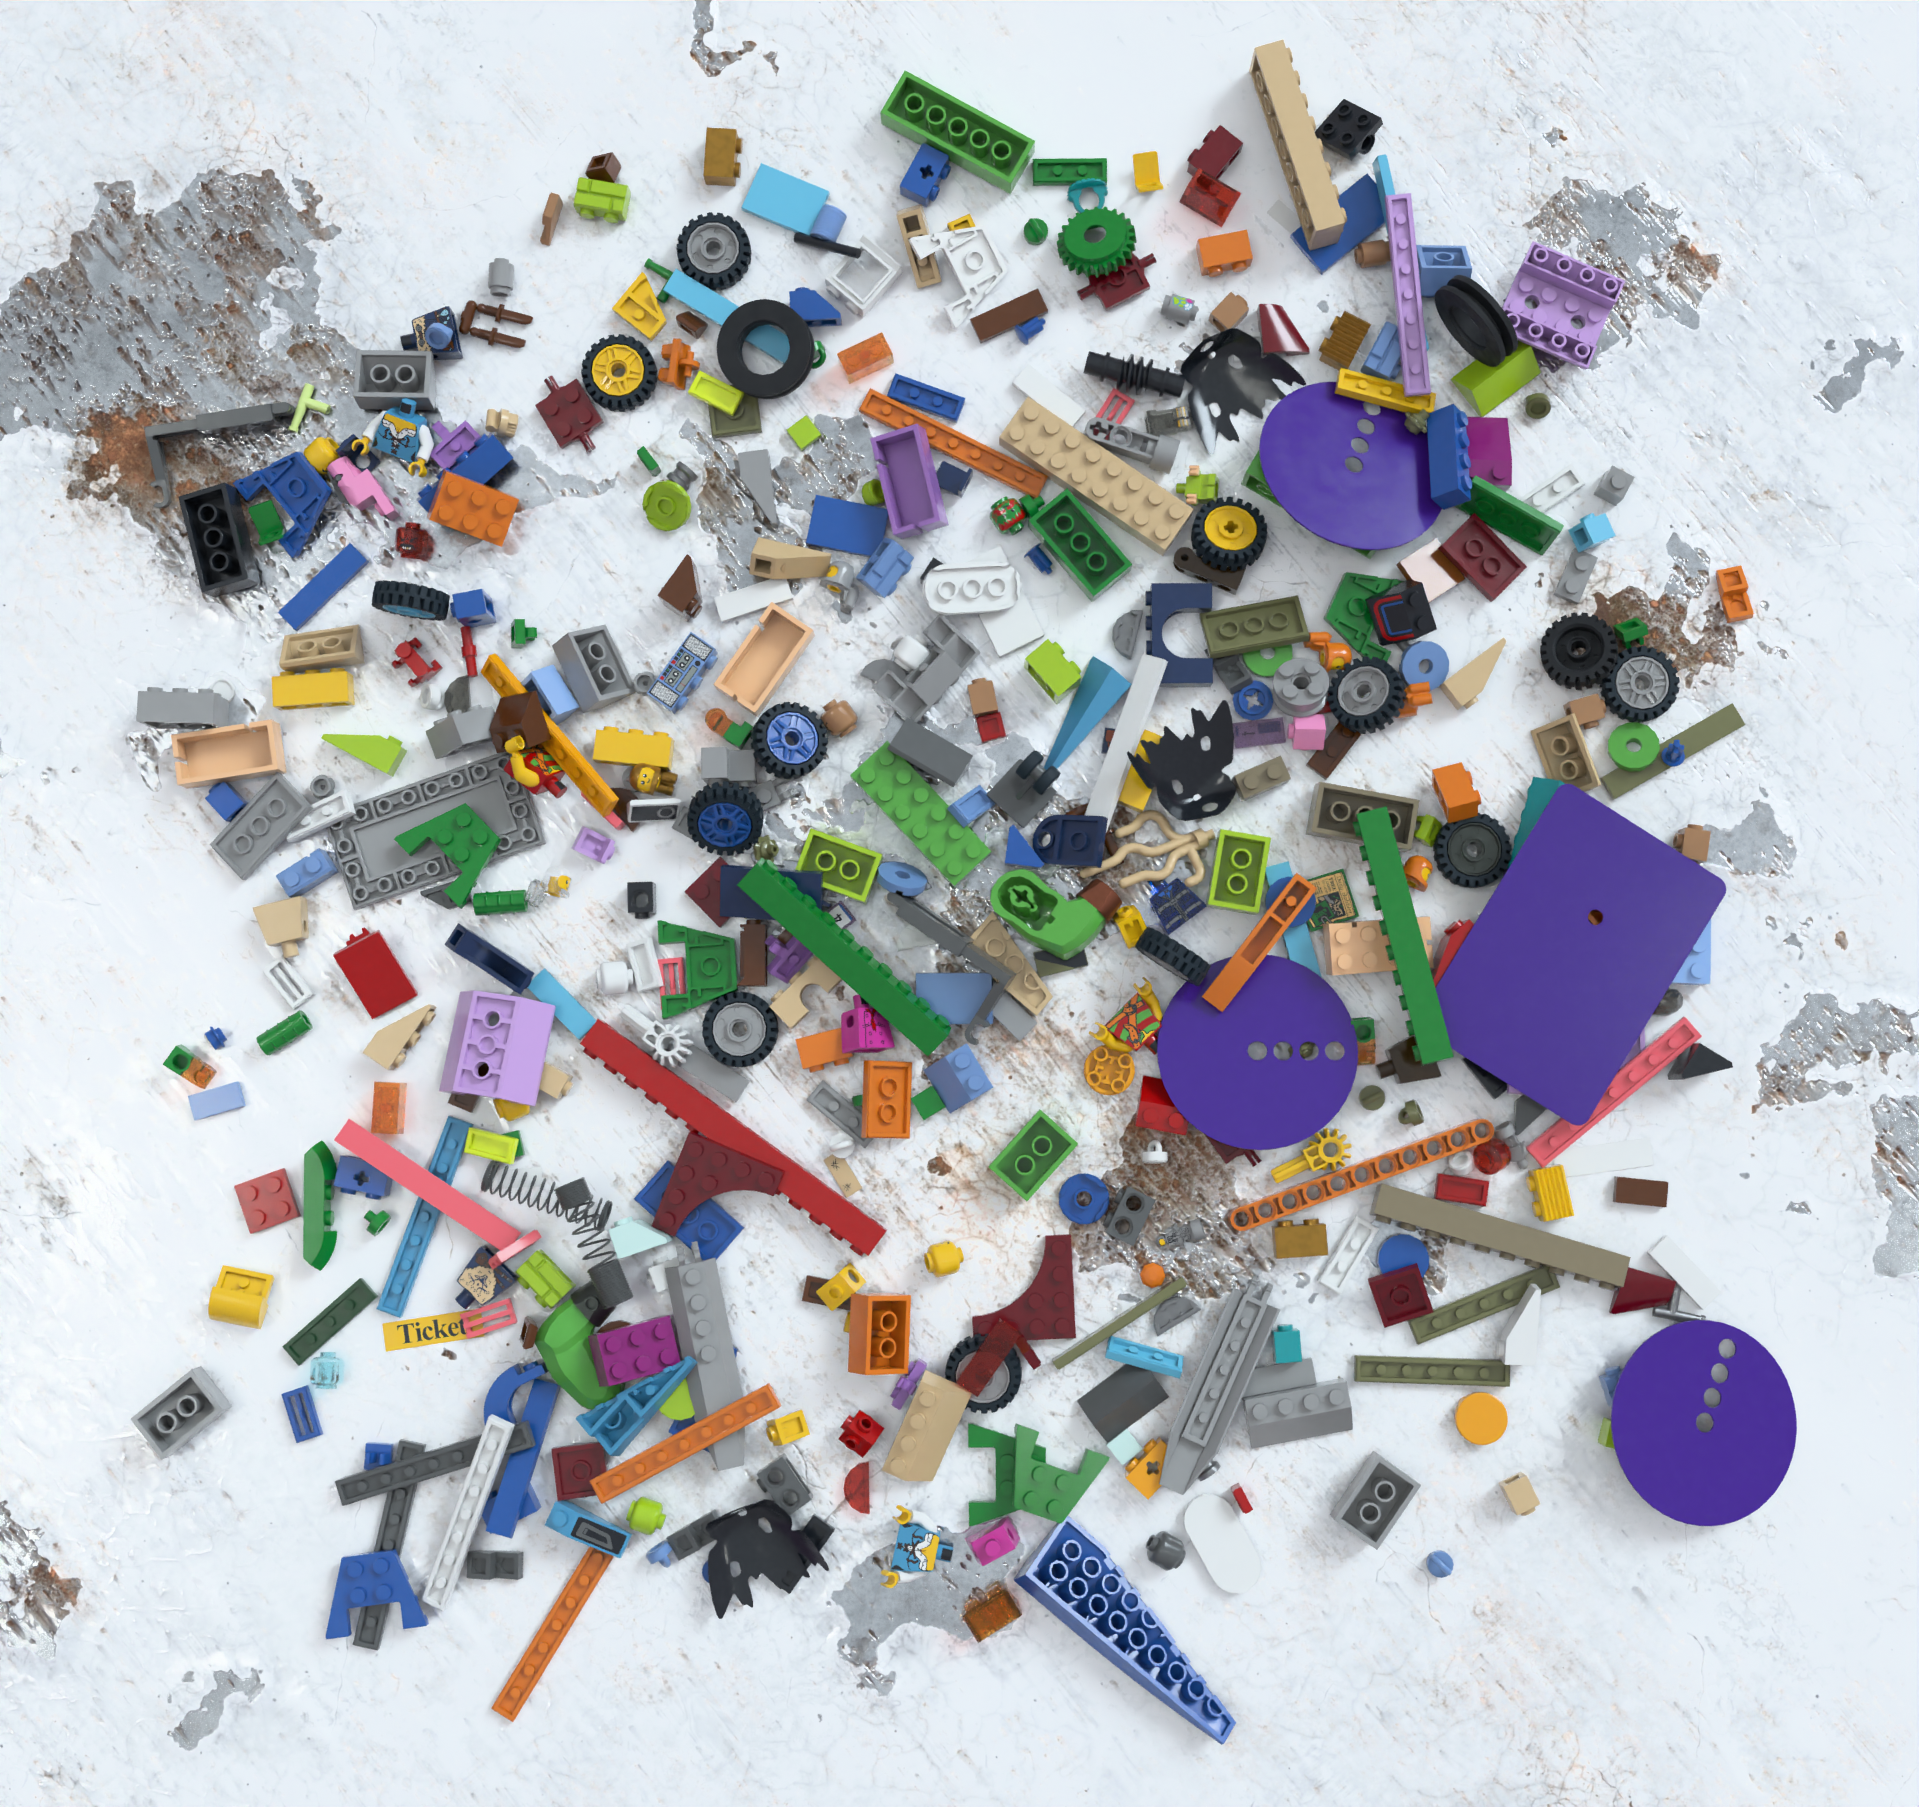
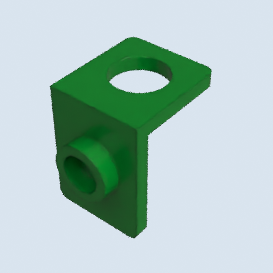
M272 500L249 507L248 511L260 535L258 541L260 546L284 537L285 528Z

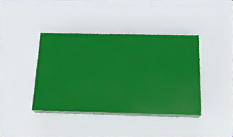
M1476 475L1472 479V489H1470L1471 500L1455 506L1470 516L1475 513L1486 525L1542 556L1564 527L1560 522Z

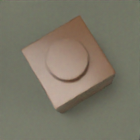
M1230 292L1210 313L1208 321L1220 332L1236 328L1247 316L1249 311L1248 304L1240 295L1235 296Z
M986 678L972 680V684L967 685L973 718L997 713L998 706L992 680L987 681Z

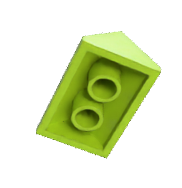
M1518 340L1516 351L1509 356H1505L1504 361L1498 366L1490 367L1475 360L1452 377L1451 381L1480 417H1484L1537 377L1541 371L1532 347Z

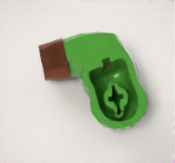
M1025 869L1009 871L998 878L992 887L990 898L994 911L1029 944L1063 960L1070 959L1087 947L1097 937L1105 924L1109 923L1122 904L1120 897L1114 890L1099 879H1094L1076 894L1075 899L1067 901L1061 894L1049 888L1034 872Z

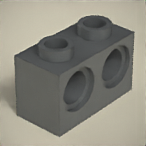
M1127 1185L1125 1190L1120 1188L1114 1200L1117 1206L1113 1213L1108 1212L1103 1222V1226L1106 1227L1104 1232L1134 1246L1156 1200ZM1130 1196H1137L1140 1199L1138 1209L1129 1210L1127 1208L1126 1201ZM1120 1219H1125L1129 1223V1229L1125 1233H1118L1115 1230V1224Z
M785 1453L757 1473L759 1477L757 1483L764 1493L768 1491L774 1499L772 1501L781 1506L789 1515L813 1498V1494ZM771 1470H779L782 1473L783 1479L780 1482H774L770 1479L769 1472ZM787 1491L794 1492L797 1495V1501L792 1504L787 1503L784 1500V1493Z

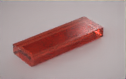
M999 1319L962 1371L956 1383L978 1397L1020 1338L1021 1332L1002 1319Z

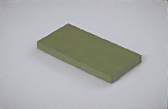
M1298 595L1199 613L1209 658L1214 659L1309 641V632Z

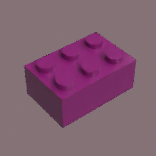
M670 1315L658 1316L588 1336L599 1387H609L659 1373L668 1366H673L680 1362Z

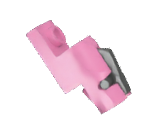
M347 456L336 459L327 466L328 476L340 502H349L350 505L360 511L374 504L382 517L386 515L391 521L400 516L374 475L368 469L361 472Z

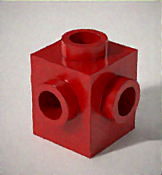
M859 1410L854 1417L849 1415L840 1428L844 1431L838 1439L847 1448L863 1458L885 1428L874 1421L871 1416Z

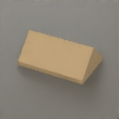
M359 624L285 635L279 662L280 668L285 671L301 673L305 672V670H321L365 663Z
M1575 713L1530 731L1548 779L1572 784L1584 792L1601 785Z

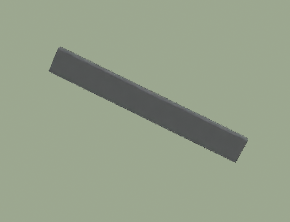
M528 1420L514 1424L515 1426L504 1456L536 1445ZM482 1434L337 1479L335 1484L342 1506L470 1467Z
M400 1439L395 1461L425 1452L426 1444ZM417 1483L387 1492L374 1552L396 1549L399 1558H401ZM390 1603L361 1607L353 1645L377 1651L380 1649Z

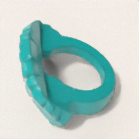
M1095 178L1076 181L1068 188L1067 200L1073 203L1078 213L1085 211L1079 203V197L1083 189L1092 188L1098 195V209L1103 208L1105 196L1108 194L1106 183L1100 179L1095 180Z

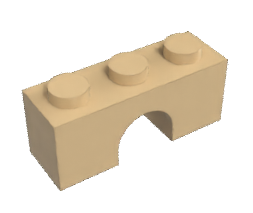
M816 956L807 963L809 968L803 974L799 971L789 980L791 986L785 992L780 989L770 999L773 1003L769 1007L790 1029H793L810 1012L802 1002V993L809 985H819L829 994L842 981L838 975Z

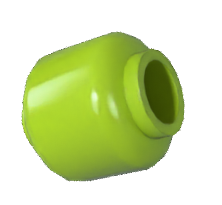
M640 1497L637 1501L633 1500L626 1520L629 1521V1527L632 1530L652 1535L656 1528L662 1529L666 1515L662 1513L663 1505L660 1502Z

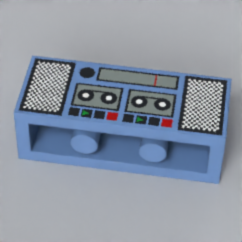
M690 632L647 694L673 714L677 710L681 711L689 700L687 696L691 690L695 691L701 685L703 673L706 669L711 670L717 662L718 658L716 655L718 652L714 647Z

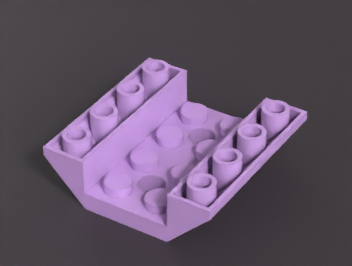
M1533 241L1515 276L1502 309L1510 319L1519 341L1587 370L1596 351L1598 338L1610 310L1617 302L1625 280ZM1533 299L1537 303V308L1529 309L1525 305V300ZM1579 319L1583 324V328H1574L1571 325V320Z
M475 990L460 992L439 1091L457 1095L469 1094L502 1099L511 1103L536 1106L556 1006L517 996ZM498 1013L499 1022L495 1026H490V1016ZM487 1063L489 1071L485 1076L480 1077L478 1069L482 1064Z

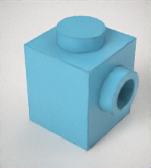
M1594 513L1586 515L1579 519L1581 523L1568 530L1578 553L1599 546L1616 536L1605 513L1595 516Z

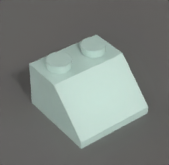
M632 1216L614 1222L615 1227L609 1229L618 1259L674 1240L672 1235L651 1227L652 1224L642 1219L633 1221Z

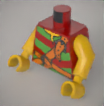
M521 736L513 737L505 743L506 751L512 754L503 769L506 773L535 795L549 791L556 798H560L565 794L567 787L561 782L565 772L541 743L523 749L525 744Z
M1142 977L1145 981L1144 986L1139 988L1134 983L1133 987L1137 993L1105 1025L1095 1022L1099 1026V1030L1095 1034L1089 1031V1034L1112 1050L1125 1053L1132 1050L1136 1052L1145 1045L1155 1055L1158 1044V1037L1155 1033L1162 1027L1160 1022L1163 1016L1159 1000L1152 990L1151 983L1145 977Z

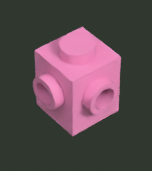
M1315 714L1303 718L1293 717L1292 724H1288L1287 738L1292 739L1293 749H1324L1326 734L1324 714Z

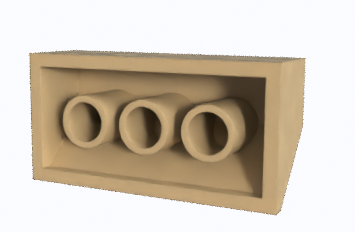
M925 1370L885 1460L882 1471L904 1481H933L973 1391Z

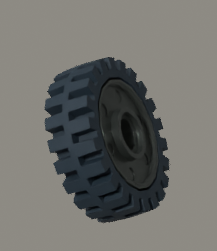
M1480 813L1475 817L1452 823L1447 822L1440 829L1433 845L1434 861L1437 862L1436 867L1443 873L1442 876L1445 879H1449L1452 884L1463 888L1483 887L1497 880L1507 869L1508 862L1511 860L1510 851L1512 850V844L1509 843L1510 837L1509 834L1505 833L1506 829L1504 826H1500L1498 824L1499 821L1495 818L1492 819L1489 815ZM1468 844H1473L1477 847L1478 854L1476 857H1472L1467 853Z

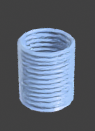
M825 204L822 206L810 234L813 237L836 242L847 216L839 208Z

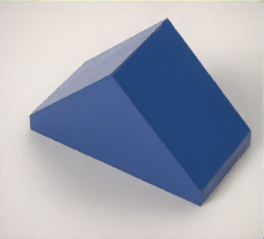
M1013 824L1009 827L1005 865L1037 870L1042 869L1045 864Z

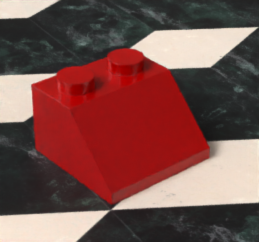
M1143 1076L1134 1126L1186 1136L1189 1122L1171 1101L1162 1079Z

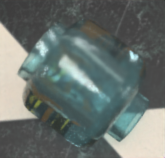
M320 1352V1357H315L310 1362V1383L316 1385L315 1389H337V1385L342 1384L344 1381V1360L336 1357V1352Z

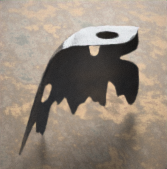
M1230 328L1206 338L1181 365L1180 371L1182 375H1185L1186 381L1193 385V389L1188 394L1192 418L1205 448L1211 455L1214 454L1218 432L1229 441L1235 440L1239 442V436L1230 420L1231 413L1238 415L1239 410L1244 409L1263 419L1262 408L1265 406L1266 399L1277 401L1286 397L1272 379L1281 380L1289 386H1292L1293 382L1303 386L1306 385L1304 378L1277 354L1269 353L1266 357L1262 358L1259 341L1237 328ZM1213 341V344L1210 348L1203 352H1200L1201 348L1205 344ZM1215 352V357L1209 359L1208 355ZM1235 355L1240 359L1243 367L1236 369L1229 365L1228 357ZM1211 403L1218 404L1221 410V414L1218 417H1214L1209 407Z
M1226 700L1220 703L1210 721L1206 719L1201 710L1191 708L1194 727L1193 737L1186 734L1184 739L1180 740L1167 726H1164V736L1160 738L1159 745L1153 741L1146 742L1141 740L1140 742L1151 764L1145 762L1138 753L1134 757L1129 751L1127 752L1130 762L1149 789H1153L1154 786L1157 787L1159 802L1170 814L1179 820L1189 821L1219 815L1228 807L1236 794V787L1230 780V777L1222 772L1224 767L1232 763L1234 749L1232 716ZM1205 736L1210 738V750L1207 751L1202 750L1201 739ZM1172 780H1178L1182 784L1183 792L1181 794H1177L1174 791ZM1199 794L1201 798L1194 801V795ZM1208 803L1218 804V807L1213 811L1202 810V807Z
M764 1499L733 1510L709 1522L705 1528L710 1537L717 1540L716 1545L710 1550L708 1555V1575L712 1602L719 1619L723 1618L733 1594L737 1596L742 1605H748L753 1608V1599L748 1583L750 1576L757 1580L762 1573L779 1589H782V1579L787 1576V1571H791L796 1575L802 1574L804 1577L809 1578L810 1574L803 1565L798 1553L804 1555L814 1566L818 1563L826 1571H829L826 1561L808 1536L800 1530H791V1517L781 1506L772 1500ZM743 1511H747V1514L744 1516H740L738 1514ZM765 1517L768 1520L772 1532H765L758 1525L760 1518ZM733 1561L738 1562L740 1565L741 1573L737 1577H733L731 1574L730 1563Z

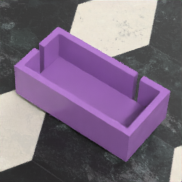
M914 424L870 438L875 460L881 463L877 465L893 535L900 539H906L922 534V529L929 532L948 526L926 429L918 424Z

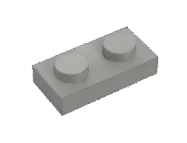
M1574 548L1553 595L1577 605L1598 557L1584 551L1578 553L1577 548Z

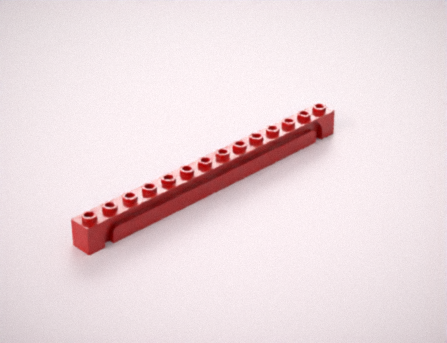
M597 1019L580 1042L585 1047L583 1050L585 1054L594 1060L599 1057L605 1062L604 1068L614 1075L617 1072L626 1077L624 1082L635 1090L638 1087L646 1092L644 1097L653 1104L657 1105L660 1102L666 1107L665 1112L675 1120L680 1117L687 1122L685 1127L696 1134L700 1132L708 1139L785 1171L776 1194L780 1195L783 1193L789 1197L788 1203L800 1211L804 1208L810 1213L808 1218L819 1226L822 1223L831 1228L829 1233L839 1241H842L843 1238L851 1243L849 1248L858 1255L862 1256L865 1253L869 1256L886 1233L887 1229L870 1218L858 1207L677 1074L662 1066L659 1061L654 1060L651 1055L621 1035L603 1020Z

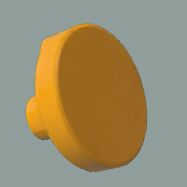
M1106 1045L1095 1048L1085 1060V1080L1099 1094H1119L1125 1091L1133 1081L1135 1066L1129 1053L1112 1050Z
M1474 1392L1459 1400L1455 1410L1456 1428L1460 1435L1471 1443L1477 1445L1491 1444L1497 1441L1506 1430L1508 1423L1507 1411L1502 1402L1489 1393Z

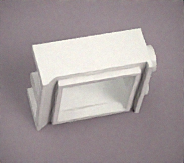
M865 234L862 235L854 247L861 249V252L866 251L888 270L870 293L862 299L838 279L855 260L853 257L845 256L834 270L825 277L827 292L835 299L841 298L851 313L854 315L859 313L863 318L902 275V265Z

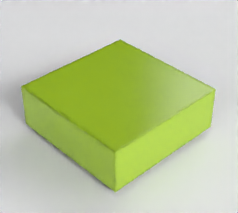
M807 415L787 429V433L801 451L822 437Z

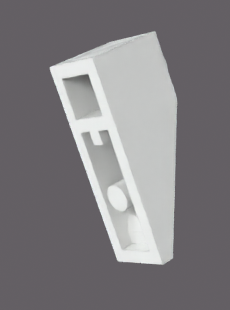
M1536 1284L1529 1285L1501 1332V1341H1497L1496 1353L1505 1365L1536 1366L1541 1289Z

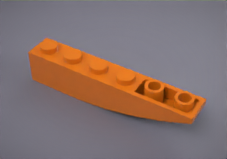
M1296 873L1206 990L1202 998L1223 1012L1298 915L1317 887Z

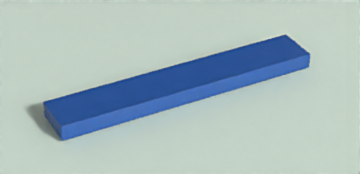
M534 1379L521 1422L529 1421L536 1445L510 1454L488 1521L487 1532L513 1538L559 1394L560 1386L558 1384Z

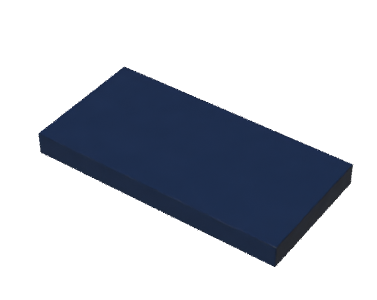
M722 865L720 872V916L775 920L737 886L752 867ZM778 869L782 876L785 878L789 877L796 883L797 889L802 894L811 896L815 900L816 906L822 911L823 872Z

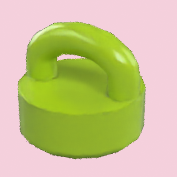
M873 479L863 485L861 492L866 505L876 506L885 502L880 480Z

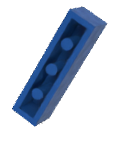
M1454 404L1429 413L1430 416L1427 418L1431 499L1443 510L1471 500L1470 489H1472V481L1469 477L1471 461L1468 456L1470 441L1466 429L1468 418L1465 412L1460 411Z
M484 433L475 440V447L469 453L466 450L457 456L455 459L457 463L451 469L448 467L444 469L485 484L514 457L493 434L490 433L487 436ZM443 470L436 476L438 480L432 486L426 484L417 493L420 497L416 500L427 512H429Z

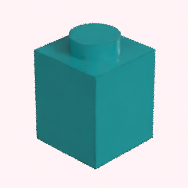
M1292 1324L1277 1325V1329L1271 1330L1273 1361L1276 1364L1302 1362L1300 1330L1293 1328Z

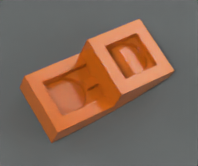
M1742 566L1716 570L1718 591L1727 623L1751 619L1754 612L1747 595L1749 586Z

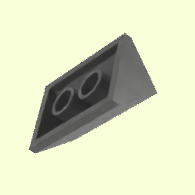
M906 718L887 748L952 787L965 775L973 755L909 718Z
M1125 1364L1079 1398L1077 1402L1096 1430L1108 1443L1169 1396L1150 1370Z

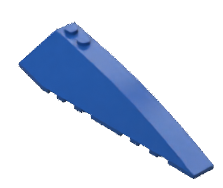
M1069 1516L1066 1517L1062 1524L1057 1523L1026 1560L1014 1581L1140 1686L1221 1745L1224 1744L1236 1721L1218 1697L1210 1692L1205 1685L1206 1681L1203 1677L1198 1675L1189 1664L1191 1661L1186 1654L1181 1653L1174 1644L1176 1643L1174 1638L1153 1610L1145 1605L1140 1598L1141 1594L1135 1587L1130 1585L1124 1577L1125 1573L1119 1565L1116 1566L1109 1557L1111 1554L1105 1546Z

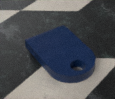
M1086 815L1049 816L1037 826L1034 832L1033 849L1041 861L1052 866L1101 868L1108 818ZM1046 834H1050L1051 839L1049 844L1043 846V837Z

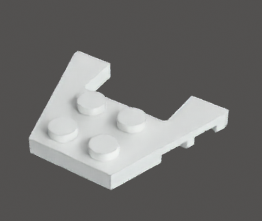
M986 225L908 239L918 260L942 249L964 292V296L943 308L953 328L958 327L963 322L965 317L974 310L982 298L1008 272Z

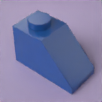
M800 287L796 288L795 291H789L790 308L803 318L808 327L842 326L840 312L815 290Z

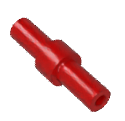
M464 626L460 628L463 647H461L462 658H465L468 677H477L476 645H473L470 626Z

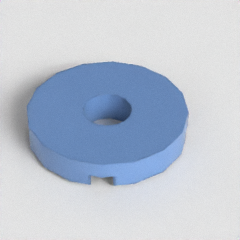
M1418 641L1409 645L1403 651L1401 664H1399L1401 678L1407 686L1429 681L1430 691L1438 688L1445 681L1449 672L1447 653L1440 645L1432 641ZM1423 659H1426L1429 663V668L1425 673L1419 670V664Z
M885 862L880 864L877 870V882L884 889L892 893H896L898 890L902 891L904 896H916L923 893L927 884L926 875L921 870L903 862Z

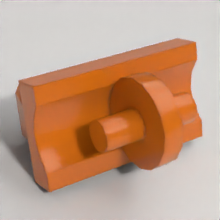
M673 338L672 344L662 345V358L670 361L669 368L659 369V381L672 385L678 390H685L686 378H691L692 370H699L700 363L693 360L694 352L690 351L691 346L682 343L681 339Z

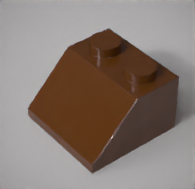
M688 554L657 595L664 606L687 622L699 615L703 602L697 567Z
M536 691L500 698L489 729L497 753L507 752L505 743L516 736L523 738L525 744L523 749L551 740Z

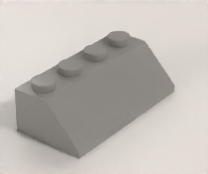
M1343 1378L1242 1398L1252 1449L1353 1430L1352 1406L1347 1381Z

